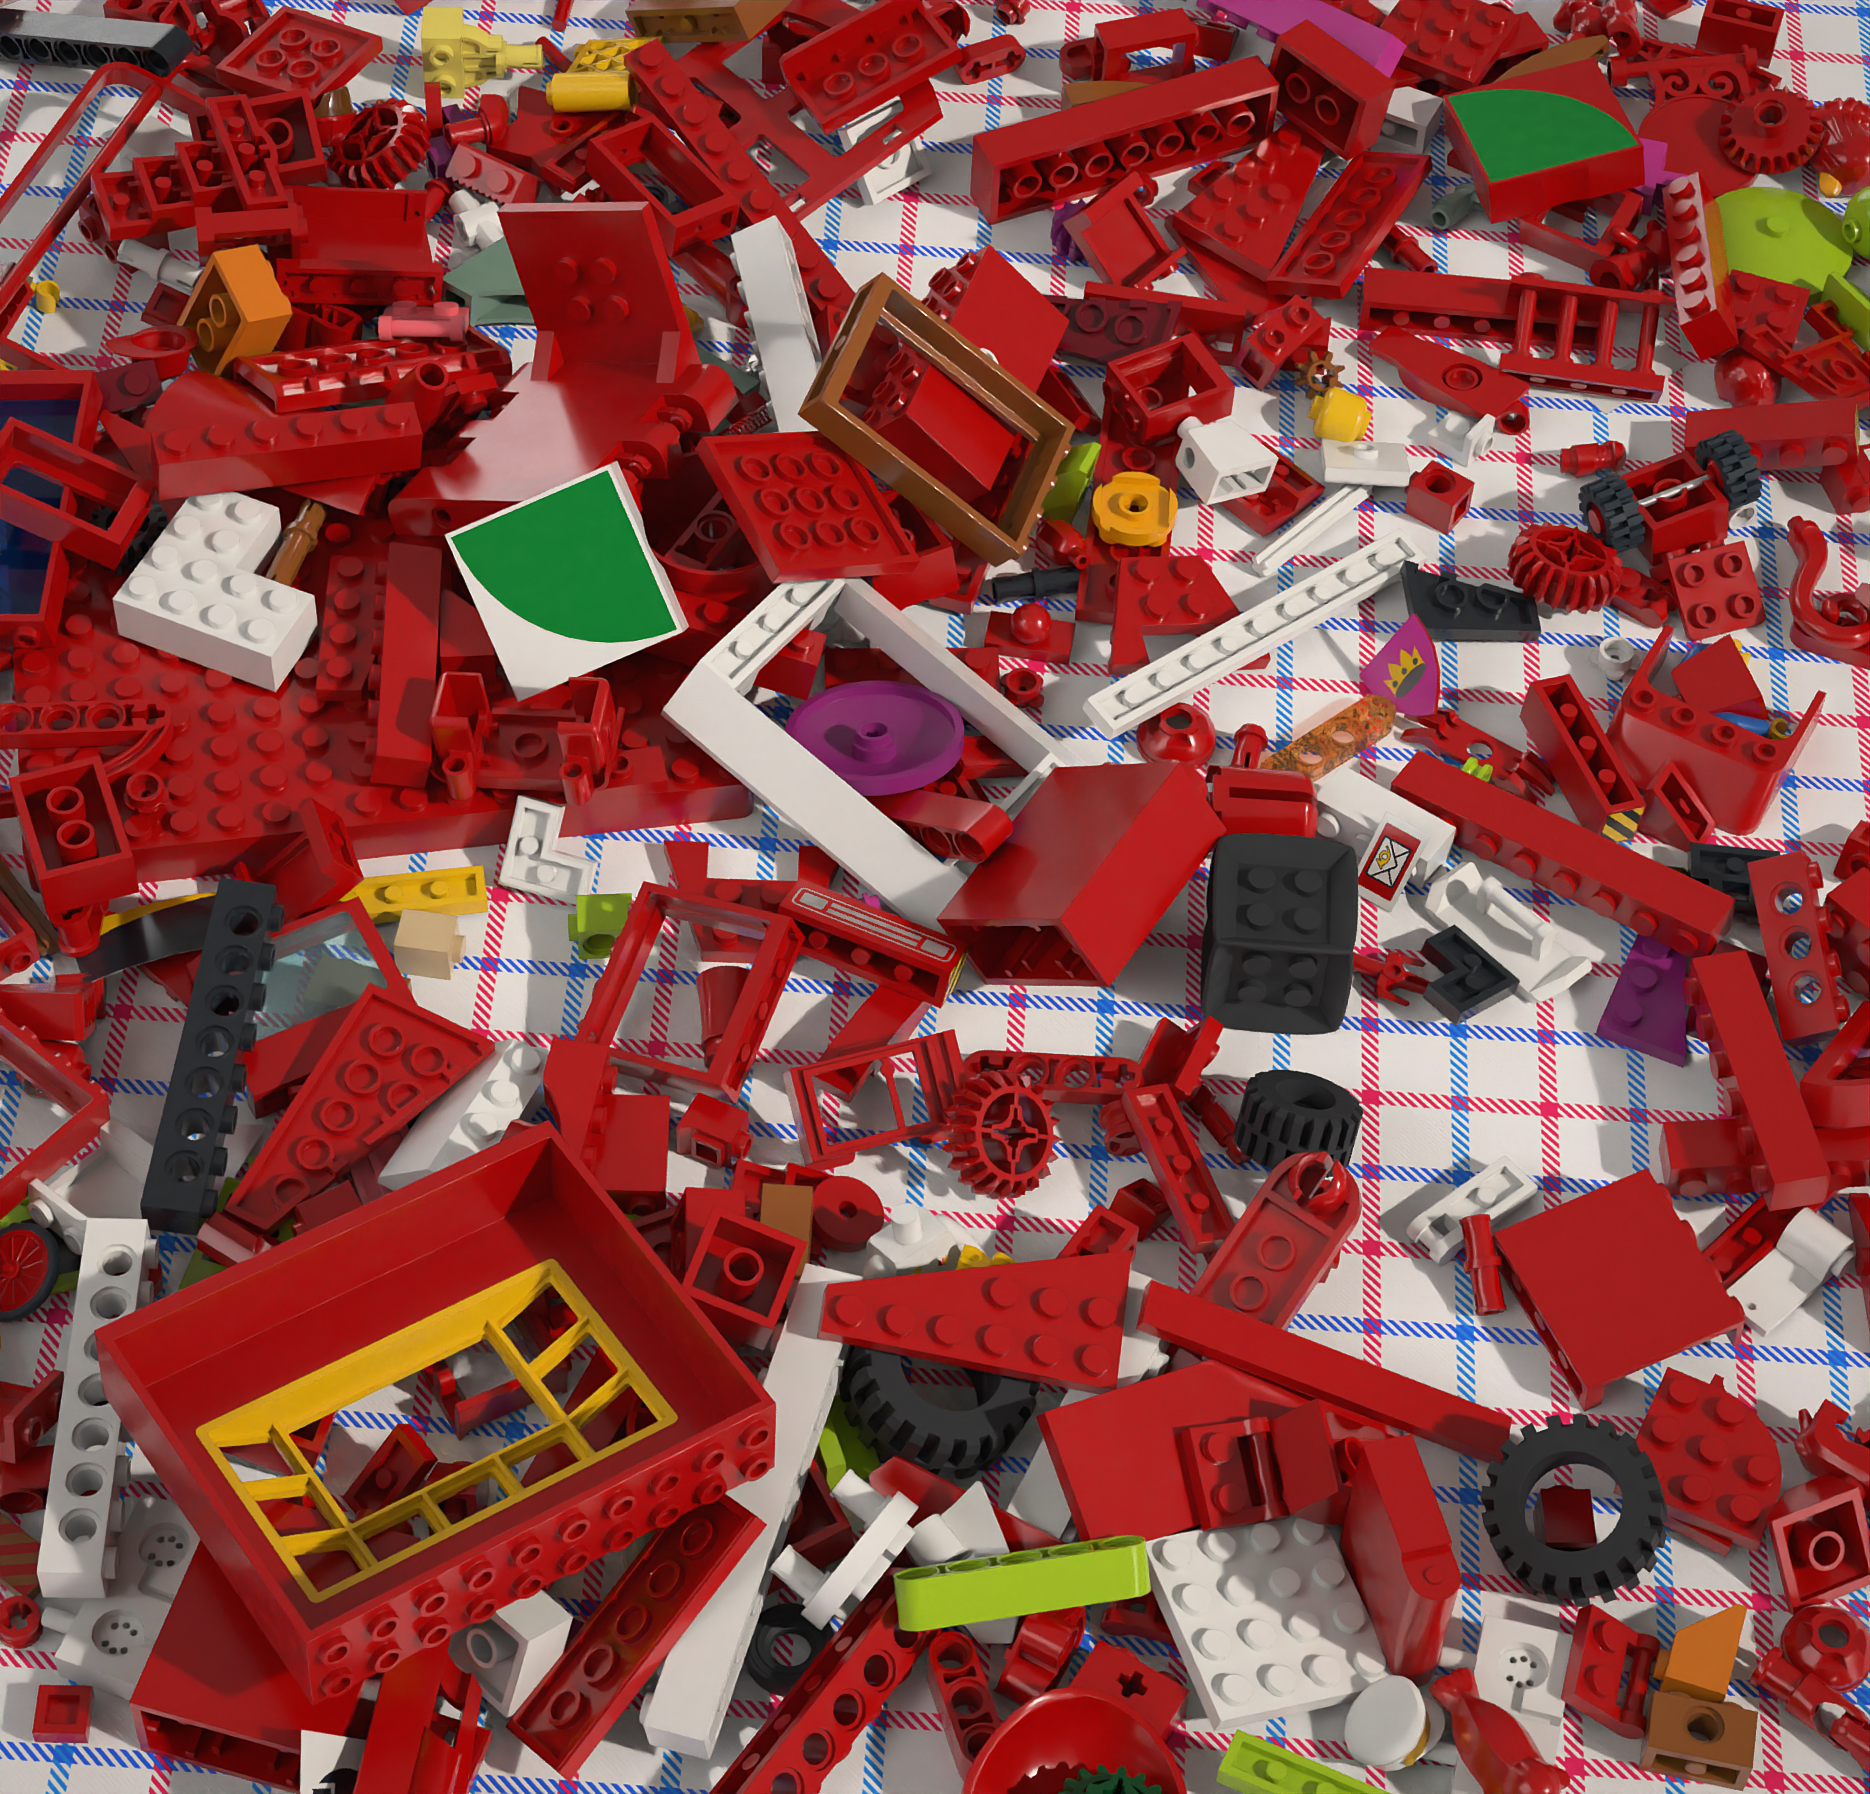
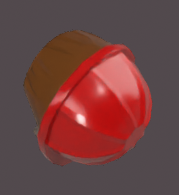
M346 86L325 93L320 104L313 110L322 148L334 147L341 143L348 135L353 118L357 115L356 110L353 109L350 93Z

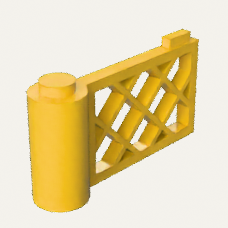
M663 36L589 39L586 44H579L574 51L575 60L567 72L555 73L552 81L547 82L546 99L548 105H553L557 113L632 110L633 105L638 102V89L640 85L624 66L623 55L655 38H658L664 46Z

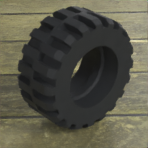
M852 1345L842 1373L843 1379L839 1384L840 1399L843 1402H850L844 1411L851 1427L858 1425L861 1433L857 1438L866 1449L869 1450L873 1446L881 1453L878 1460L886 1463L892 1457L900 1456L948 1481L953 1473L956 1479L959 1480L973 1477L979 1469L987 1470L999 1460L1003 1453H1006L1032 1416L1037 1404L1035 1396L1040 1390V1383L961 1367L973 1383L978 1407L967 1411L945 1410L928 1403L912 1389L902 1370L901 1355Z

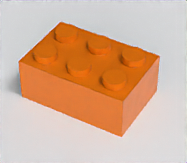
M258 244L212 253L177 325L190 328L198 334V344L191 349L190 353L199 370L235 381L233 363L236 357L272 353L293 313L288 297L282 293L274 277L270 262L265 260Z

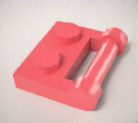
M412 301L394 302L392 306H386L383 315L379 316V340L392 341L394 337H450L451 342H464L469 326V308L459 307L455 302H438L434 304V307H417V303Z

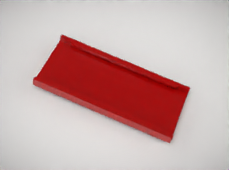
M471 325L468 326L464 342H451L450 337H394L392 341H380L379 338L363 341L353 340L342 344L317 345L311 348L284 352L274 351L269 354L248 357L238 356L233 363L234 380L236 382L248 380L275 401V412L277 413L385 398L389 395L397 381L418 363L426 359H433L444 365L449 374L447 387L455 379L492 372L494 376H512V360L508 350Z

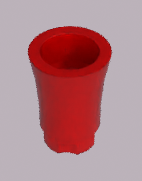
M717 966L701 972L696 978L702 1028L701 1049L704 1052V1066L708 1070L750 972L749 969L738 966Z

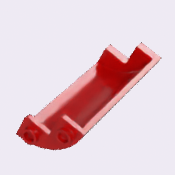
M196 370L180 375L179 378L167 387L153 408H148L143 414L141 428L153 432L326 411L310 408L277 413L275 412V401L260 389L206 371ZM414 470L275 487L357 515L378 520L390 480L412 476Z

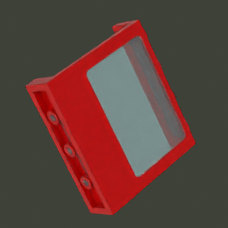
M359 896L345 902L337 901L331 903L324 910L304 918L290 919L283 923L281 933L273 932L271 944L276 945L275 962L272 972L264 971L262 983L266 984L267 987L265 1005L262 1012L255 1011L252 1024H257L255 1048L253 1052H245L243 1064L248 1067L246 1081L248 1106L255 1120L290 1106L288 1087L305 1083L369 982L418 1005ZM201 955L185 964L188 989L191 994ZM235 971L229 973L228 975L235 976L242 974L243 972ZM224 1011L219 1013L218 1015L227 1016L233 1014L234 1012Z

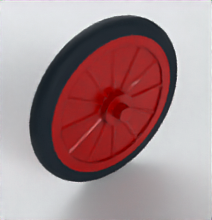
M17 1223L0 1230V1322H13L29 1316L47 1300L55 1287L60 1272V1251L52 1234L40 1225Z

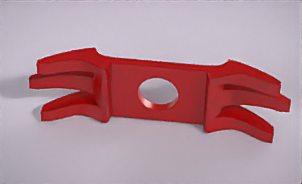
M1438 707L1436 716L1415 717L1407 714L1404 715V718L1414 721L1427 728L1405 729L1400 737L1401 740L1423 744L1436 756L1439 757L1443 753L1463 765L1472 757L1469 755L1467 748L1475 743L1484 744L1491 749L1492 755L1487 759H1478V764L1480 766L1489 764L1493 767L1490 779L1495 781L1496 787L1511 791L1516 796L1535 805L1537 804V799L1522 779L1535 785L1549 796H1552L1555 792L1553 784L1556 780L1550 769L1531 750L1529 752L1519 751L1466 723L1457 716L1455 710Z

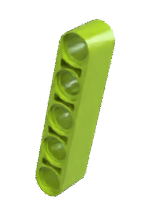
M1138 1535L1108 1537L915 1567L899 1571L893 1576L900 1629L905 1631H925L1143 1596L1151 1591L1146 1542L1144 1537Z

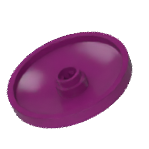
M862 681L822 691L800 704L790 715L785 726L787 734L862 796L897 794L930 784L944 776L956 765L964 749V724L956 707L943 696L927 688L896 681Z

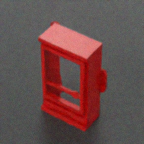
M954 1029L888 1045L883 1040L866 1042L840 1050L837 1058L790 1068L782 1072L804 1159V1166L817 1171L848 1165L854 1161L856 1152L917 1137L925 1145L948 1140V1134L939 1130L944 1125H949L950 1121L943 1110L949 1106H955L951 1094L957 1090H962V1082L967 1081ZM912 1052L929 1121L906 1127L893 1078L895 1067L889 1062L888 1057ZM881 1059L880 1073L886 1078L898 1129L828 1146L811 1076Z

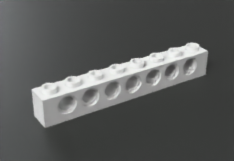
M87 1218L37 1566V1576L43 1597L106 1598L108 1580L116 1579L118 1576L119 1548L113 1547L115 1532H123L125 1502L119 1501L121 1487H128L131 1478L130 1456H125L126 1443L134 1442L135 1440L110 1403L103 1406H93L97 1402L108 1401L103 1392L94 1330L153 1303L154 1286L153 1281H148L149 1269H157L159 1241L158 1239H151L147 1219ZM119 1272H126L120 1276H112ZM111 1315H120L117 1318L107 1319V1317ZM95 1445L104 1446L96 1451H87L88 1448ZM98 1490L92 1496H80L85 1491ZM80 1536H93L86 1542H73Z

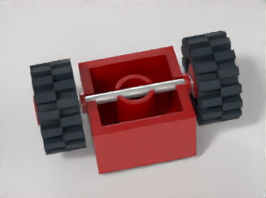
M1730 429L1698 442V448L1695 449V455L1698 459L1694 460L1688 451H1684L1621 476L1612 474L1583 485L1580 488L1581 492L1578 493V499L1582 502L1579 504V510L1584 514L1581 518L1583 524H1587L1588 530L1586 532H1593V537L1596 539H1604L1606 547H1612L1614 550H1617V554L1637 547L1652 567L1662 563L1661 555L1680 549H1686V553L1698 550L1702 544L1726 539L1728 536V511L1755 502L1761 497L1762 493L1759 489H1762V482L1758 479L1761 476V472L1755 466L1757 459L1755 455L1751 456V447L1749 443L1744 444L1743 435L1741 433L1737 434V431L1734 429Z

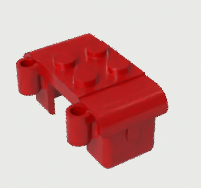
M447 671L440 676L429 718V726L435 745L430 771L435 778L447 783L450 796L456 800H466L472 797L478 786L479 788L564 792L565 799L570 805L581 806L590 801L594 791L602 790L609 784L625 708L619 707L616 716L610 684L606 679L569 677L568 682L575 710L493 707L491 712L481 673Z

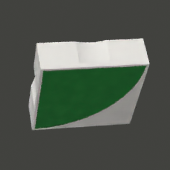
M618 461L445 535L518 702L568 681L569 677H578L680 634L689 627L667 574L648 544L643 519Z

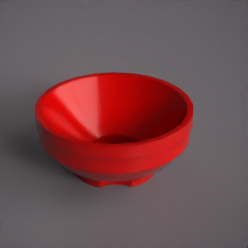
M1178 702L1139 724L1136 734V745L1139 753L1148 763H1160L1168 759L1182 761L1194 769H1198L1210 760L1215 751L1216 731L1210 717L1202 710L1193 705ZM1172 716H1182L1188 719L1191 725L1185 729H1174L1166 723V720Z
M1816 1604L1796 1612L1786 1623L1779 1642V1648L1783 1650L1782 1657L1806 1675L1810 1673L1815 1674L1840 1694L1851 1692L1866 1680L1870 1672V1632L1864 1623L1853 1613L1838 1606ZM1823 1626H1835L1844 1632L1847 1644L1840 1648L1827 1646L1821 1641L1818 1630Z

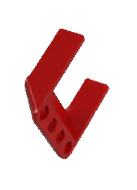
M1666 624L1624 691L1605 735L1641 795L1644 796L1646 788L1662 762L1671 759L1716 822L1715 828L1732 835L1747 836L1754 833L1761 824L1816 728L1827 693L1818 690L1795 732L1790 737L1783 740L1765 738L1661 693L1651 686L1652 681L1667 657L1674 627Z

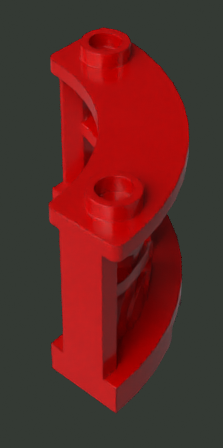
M284 188L288 199V208L212 213L211 207L194 208L200 267H206L213 252L256 244L265 246L289 244L291 258L301 259V243H309L307 219L303 217L302 202L294 203L293 189Z

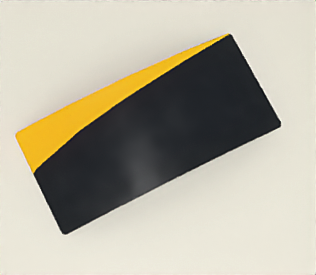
M217 892L200 893L153 902L104 917L98 947L86 956L75 958L80 972L87 973L84 975H89L83 977V981L93 982L129 967L173 954L203 949ZM243 932V933H240V934H238V935H240V936H246V935H250V934H252V933H250V932Z

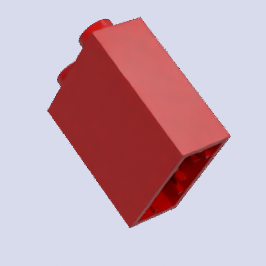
M1168 759L1160 763L1117 764L1105 762L1102 765L1055 767L1012 821L1013 833L984 862L979 863L936 920L948 936L969 944L966 960L985 985L1109 987L1227 829L1205 799L1208 795V786L1205 780L1194 768L1182 761Z
M308 1496L256 1501L280 1537L332 1529ZM362 1509L356 1513L354 1520L347 1519L353 1524L379 1510ZM402 1521L364 1540V1543L375 1559L380 1562L420 1542L421 1538L415 1537L412 1528L405 1521ZM200 1539L131 1696L129 1705L141 1751L300 1794L301 1730L366 1740L383 1673L378 1672L354 1684L350 1690L339 1697H329L312 1706ZM345 1550L293 1556L318 1593L361 1572V1569L349 1552Z

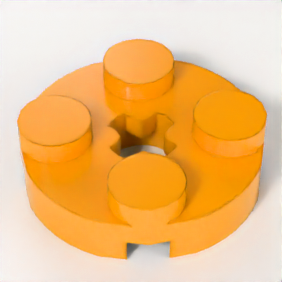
M1123 472L1112 476V482L1106 484L1103 488L1102 483L1096 488L1093 496L1092 518L1094 524L1099 529L1100 538L1106 543L1156 547L1166 542L1167 534L1175 526L1178 501L1171 488L1168 492L1160 486L1159 478L1143 472ZM1130 505L1139 506V511L1141 512L1129 511Z

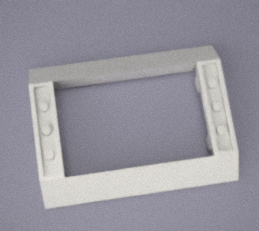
M860 577L781 583L697 663L663 708L661 715L902 918L947 935L936 918L979 863L947 858L943 863L940 862L743 696L751 690L759 670L803 628L813 630L820 624L827 610L837 601L834 608L835 612L930 691L950 701L965 720L1030 773L998 806L1004 810L1011 821L1016 818L1055 767L1087 765Z

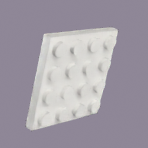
M1290 1515L1289 1518L1280 1521L1203 1532L1201 1529L1164 1536L1146 1542L1151 1589L1214 1731L1352 1702L1370 1684L1386 1676H1393L1386 1664L1385 1656L1382 1653L1368 1612L1327 1525H1319Z

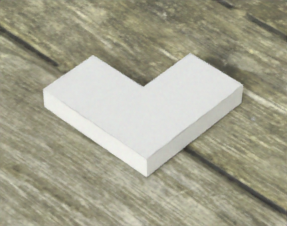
M523 794L518 796L498 884L577 905L576 895L591 894L598 861L555 850L565 806Z

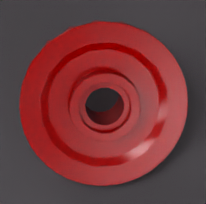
M1770 84L1766 89L1758 90L1754 86L1750 93L1746 95L1740 93L1734 103H1728L1726 112L1721 115L1719 140L1726 156L1740 168L1756 174L1775 175L1800 167L1814 155L1821 142L1823 124L1820 111L1815 109L1813 100L1805 99L1801 91L1797 93L1791 92L1787 85L1783 89H1775Z

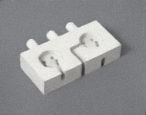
M142 1492L124 1526L123 1532H115L113 1547L119 1548V1570L116 1579L108 1580L106 1598H85L77 1615L52 1606L45 1609L41 1618V1624L44 1627L66 1634L54 1656L60 1677L85 1686H92L94 1689L130 1701L200 1541V1537L177 1504Z
M1485 1614L1479 1633L1476 1654L1442 1646L1437 1664L1440 1667L1453 1670L1465 1667L1470 1668L1474 1673L1480 1698L1496 1704L1513 1715L1529 1732L1544 1760L1554 1766L1561 1730L1560 1724L1565 1707V1701L1561 1699L1573 1635ZM1431 1695L1430 1699L1440 1706V1708L1443 1710L1444 1715L1451 1717V1715ZM1438 1741L1428 1753L1421 1757L1454 1766L1449 1794H1484L1482 1787L1461 1759L1456 1744Z

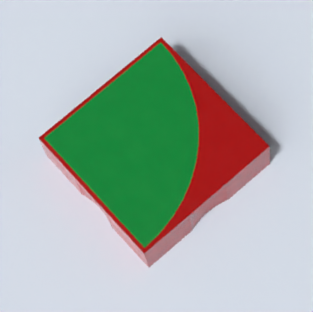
M1594 57L1443 95L1446 135L1461 165L1470 173L1474 181L1475 193L1491 224L1545 211L1566 202L1592 199L1645 185L1644 146Z

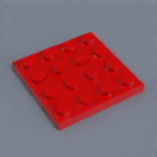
M820 431L705 436L701 438L695 450L772 583L914 572L921 562L865 466Z

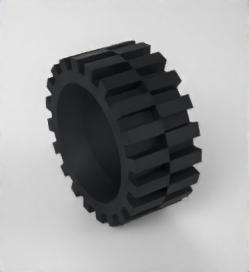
M1573 1414V1424L1564 1425L1559 1415L1545 1417L1548 1425L1547 1429L1536 1432L1533 1423L1528 1424L1520 1429L1524 1437L1523 1441L1515 1445L1508 1439L1500 1447L1504 1457L1500 1464L1491 1460L1486 1471L1491 1481L1490 1486H1482L1481 1501L1486 1512L1481 1513L1483 1524L1490 1537L1489 1540L1506 1571L1513 1579L1517 1577L1523 1588L1534 1596H1537L1540 1591L1545 1594L1550 1603L1562 1606L1564 1598H1571L1576 1607H1585L1590 1605L1589 1597L1601 1595L1605 1604L1617 1599L1614 1592L1616 1588L1625 1585L1629 1592L1640 1584L1637 1574L1641 1569L1644 1568L1650 1573L1657 1563L1654 1553L1656 1547L1664 1548L1667 1536L1664 1522H1668V1512L1663 1497L1664 1493L1652 1461L1645 1451L1642 1453L1639 1450L1637 1441L1626 1431L1622 1436L1618 1435L1614 1424L1600 1419L1598 1427L1590 1424L1587 1415ZM1569 1464H1582L1605 1472L1617 1483L1622 1492L1620 1518L1607 1538L1591 1548L1573 1552L1550 1548L1539 1542L1527 1529L1525 1508L1528 1496L1537 1481L1551 1470Z

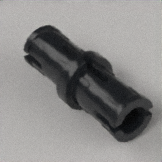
M1071 565L1041 571L1038 567L1029 568L1027 573L992 577L991 589L993 599H995V604L998 605L1033 599V602H1040L1044 600V597L1078 593L1080 574L1077 567Z

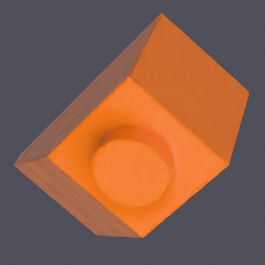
M1740 1604L1729 1607L1677 1631L1669 1650L1660 1647L1652 1673V1678L1661 1680L1658 1692L1680 1691L1688 1694L1693 1699L1713 1703L1724 1701L1748 1607Z

